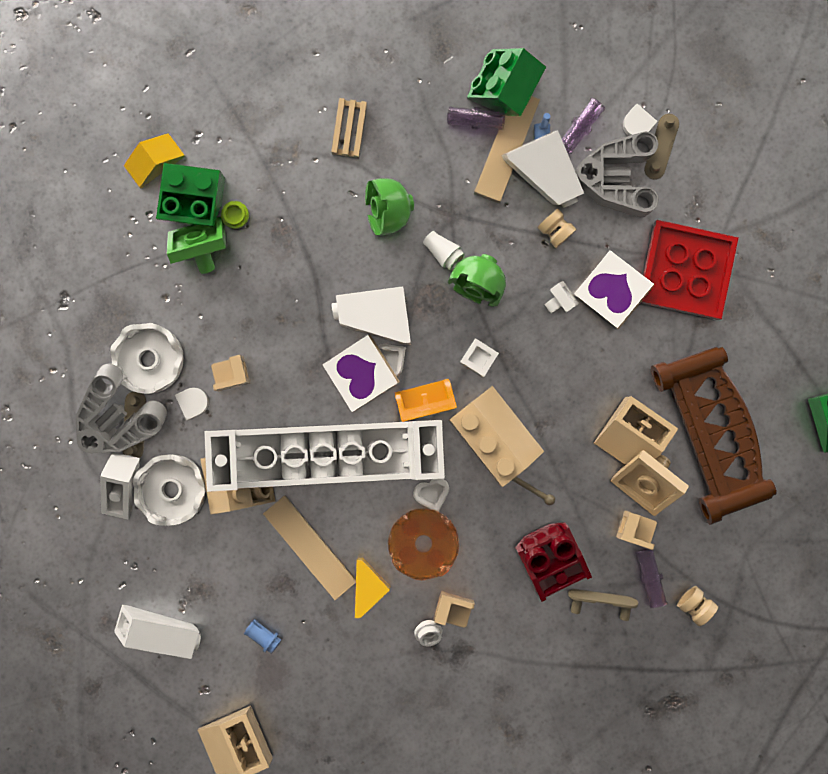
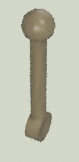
M517 476L512 479V481L544 499L547 505L555 503L553 495H546Z

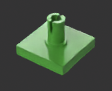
M221 217L216 218L213 227L193 224L168 232L167 256L170 264L194 257L201 274L212 272L215 269L211 252L226 248L225 225Z

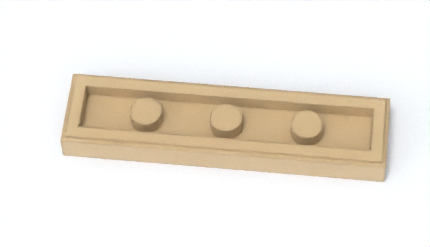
M531 96L521 116L504 115L474 194L500 203L513 168L503 160L502 155L523 145L540 99Z
M286 495L263 513L334 600L356 583V579Z

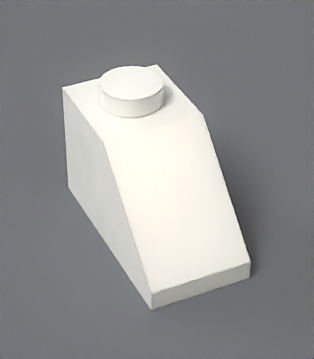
M112 452L100 475L102 514L129 520L134 503L133 478L137 471L140 470V458Z

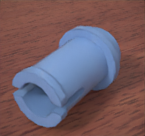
M256 619L251 622L244 632V635H247L264 648V653L268 651L272 654L281 642L277 632L273 634L257 622Z

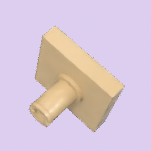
M644 450L615 473L610 481L653 516H656L683 496L689 487L668 470L671 462L666 456L660 455L657 459H654Z

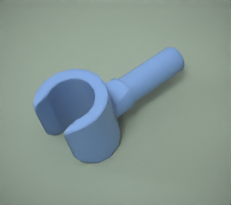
M549 113L544 114L541 123L534 125V140L551 133Z

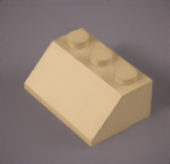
M493 386L449 419L453 427L501 487H504L523 472L544 452Z

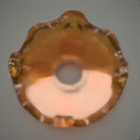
M417 508L403 514L394 523L389 534L388 549L392 563L399 572L415 580L422 581L441 577L451 569L459 552V538L454 525L444 514L429 508ZM425 535L431 539L432 545L429 550L420 551L416 548L415 541L419 536Z

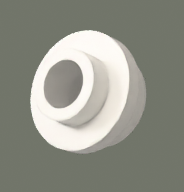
M426 620L415 628L414 635L421 645L429 647L440 642L443 630L441 624Z

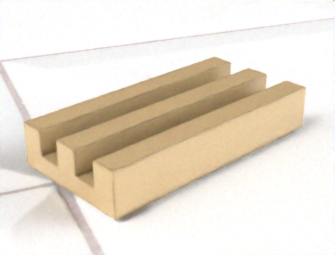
M339 98L331 150L332 155L359 158L367 102H356V100L351 99L347 101L344 98ZM347 107L349 111L343 149H338L344 108ZM355 109H360L354 151H350L349 146Z

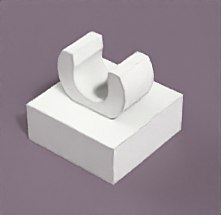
M564 281L550 289L555 297L544 305L550 313L556 311L561 306L568 312L577 306L579 302Z

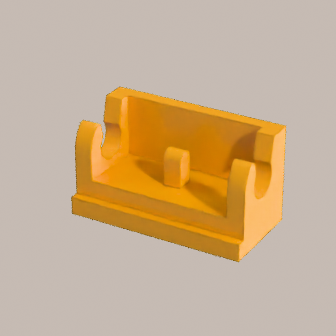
M449 379L394 392L402 422L457 408Z

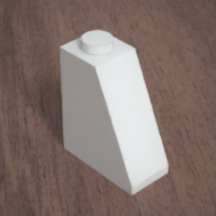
M558 130L502 155L503 160L552 205L561 204L565 208L578 202L577 196L584 194Z
M403 286L336 295L337 303H332L334 320H339L342 327L402 345H411Z
M122 605L114 631L122 645L126 648L192 659L193 652L197 651L201 639L199 630L191 623L128 605Z

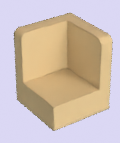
M242 355L229 357V360L211 365L215 380L213 385L214 391L219 392L251 384L245 359Z
M624 511L616 537L653 550L655 545L651 541L657 522Z
M441 591L434 615V623L441 625L449 623L465 628L471 609H474V600Z

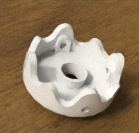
M153 323L126 326L122 329L120 336L110 349L112 364L119 367L123 373L121 384L137 393L153 394L166 390L177 380L183 367V350L177 338L167 329ZM147 351H152L155 355V362L150 367H145L141 362L142 355Z
M170 454L154 457L138 470L133 478L134 503L148 518V521L155 525L170 526L188 521L200 511L207 494L201 469L193 461L180 455ZM170 481L176 483L179 489L178 494L174 498L168 497L164 492L166 483Z

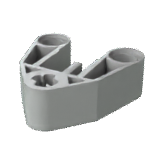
M645 131L602 144L585 158L575 170L584 193L600 206L640 218L649 215L656 208L659 201L655 190L648 187L604 185V183H629L631 176L630 166H604V164L646 162L658 148L656 136L651 132ZM643 142L647 144L649 152L643 153L639 151L637 143ZM584 170H588V174L593 175L590 180L587 179L585 174H582ZM637 198H646L649 202V208L640 207L637 203Z
M105 364L100 367L92 379L76 414L77 444L85 453L121 452L159 433L167 417L165 406L158 401L145 403L118 429L114 427L127 415L121 404L117 405L114 403L102 416L98 415L114 396L123 381L121 369L114 364ZM102 378L108 379L112 384L105 383ZM147 416H152L156 421L148 419Z

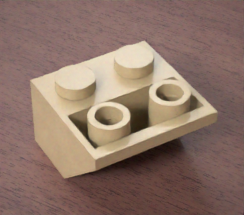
M632 396L623 399L594 444L626 465L643 450L654 459H657L665 450L678 428Z
M206 458L200 459L210 514L230 512L275 502L273 487L237 488L238 490L207 492Z
M251 706L198 729L216 774H255L269 768L273 757Z

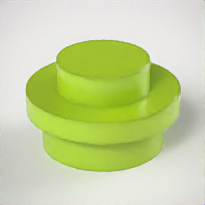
M230 201L223 206L221 218L227 227L239 229L248 222L249 211L243 203Z

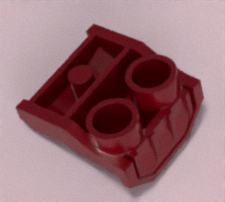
M566 523L548 524L524 536L515 547L541 602L547 600L546 597L584 578L587 580L592 578L585 559Z

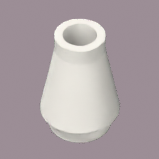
M435 231L429 233L423 241V244L430 250L443 268H448L450 271L465 256V253L461 251V246L438 235Z

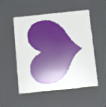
M609 251L574 294L619 329L655 285L612 251Z
M371 335L365 336L323 364L352 412L400 382Z

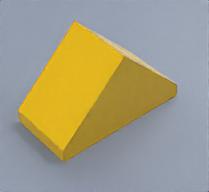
M169 133L139 142L123 166L137 185L143 188L162 174L164 163L176 164L186 156Z
M359 557L356 564L355 618H361L390 591V585L364 558Z

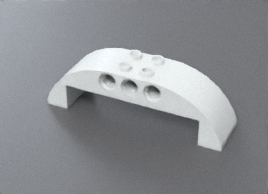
M442 420L204 431L207 492L238 490L237 488L445 478Z

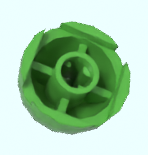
M378 178L367 182L365 204L371 205L372 215H367L371 229L375 235H388L398 232L407 224L410 212L414 210L412 195L407 193V190L400 182L393 179Z
M482 254L481 256H469L459 261L449 277L448 284L450 285L453 282L455 284L453 290L464 298L478 304L481 303L482 299L490 301L488 306L494 307L498 306L504 294L506 277L501 267L496 264L497 260L494 257Z

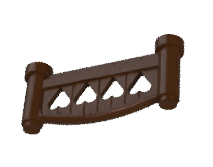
M714 347L668 364L661 362L651 366L652 377L658 390L663 392L672 388L710 493V495L699 498L701 513L709 525L722 521L723 516L772 499L777 494L773 481L771 479H763L762 460L756 430L742 396L723 369L724 364L728 363V356L723 347ZM708 377L713 378L715 381L714 388L719 392L717 400L695 396ZM717 404H722L725 408L724 415L729 419L726 427L704 422ZM728 430L734 433V441L739 447L738 451L734 454L714 449ZM736 457H741L744 460L743 468L748 471V477L745 480L724 476V473Z

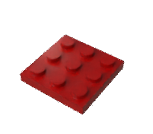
M656 220L643 276L655 286L641 303L721 320L739 237Z

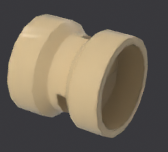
M559 209L555 210L537 227L543 234H547L550 237V242L555 248L560 246L577 230L572 223H567L564 220V214Z
M697 586L689 589L677 603V606L684 613L691 615V620L698 626L706 624L718 609V606L712 600H707L704 597V592Z

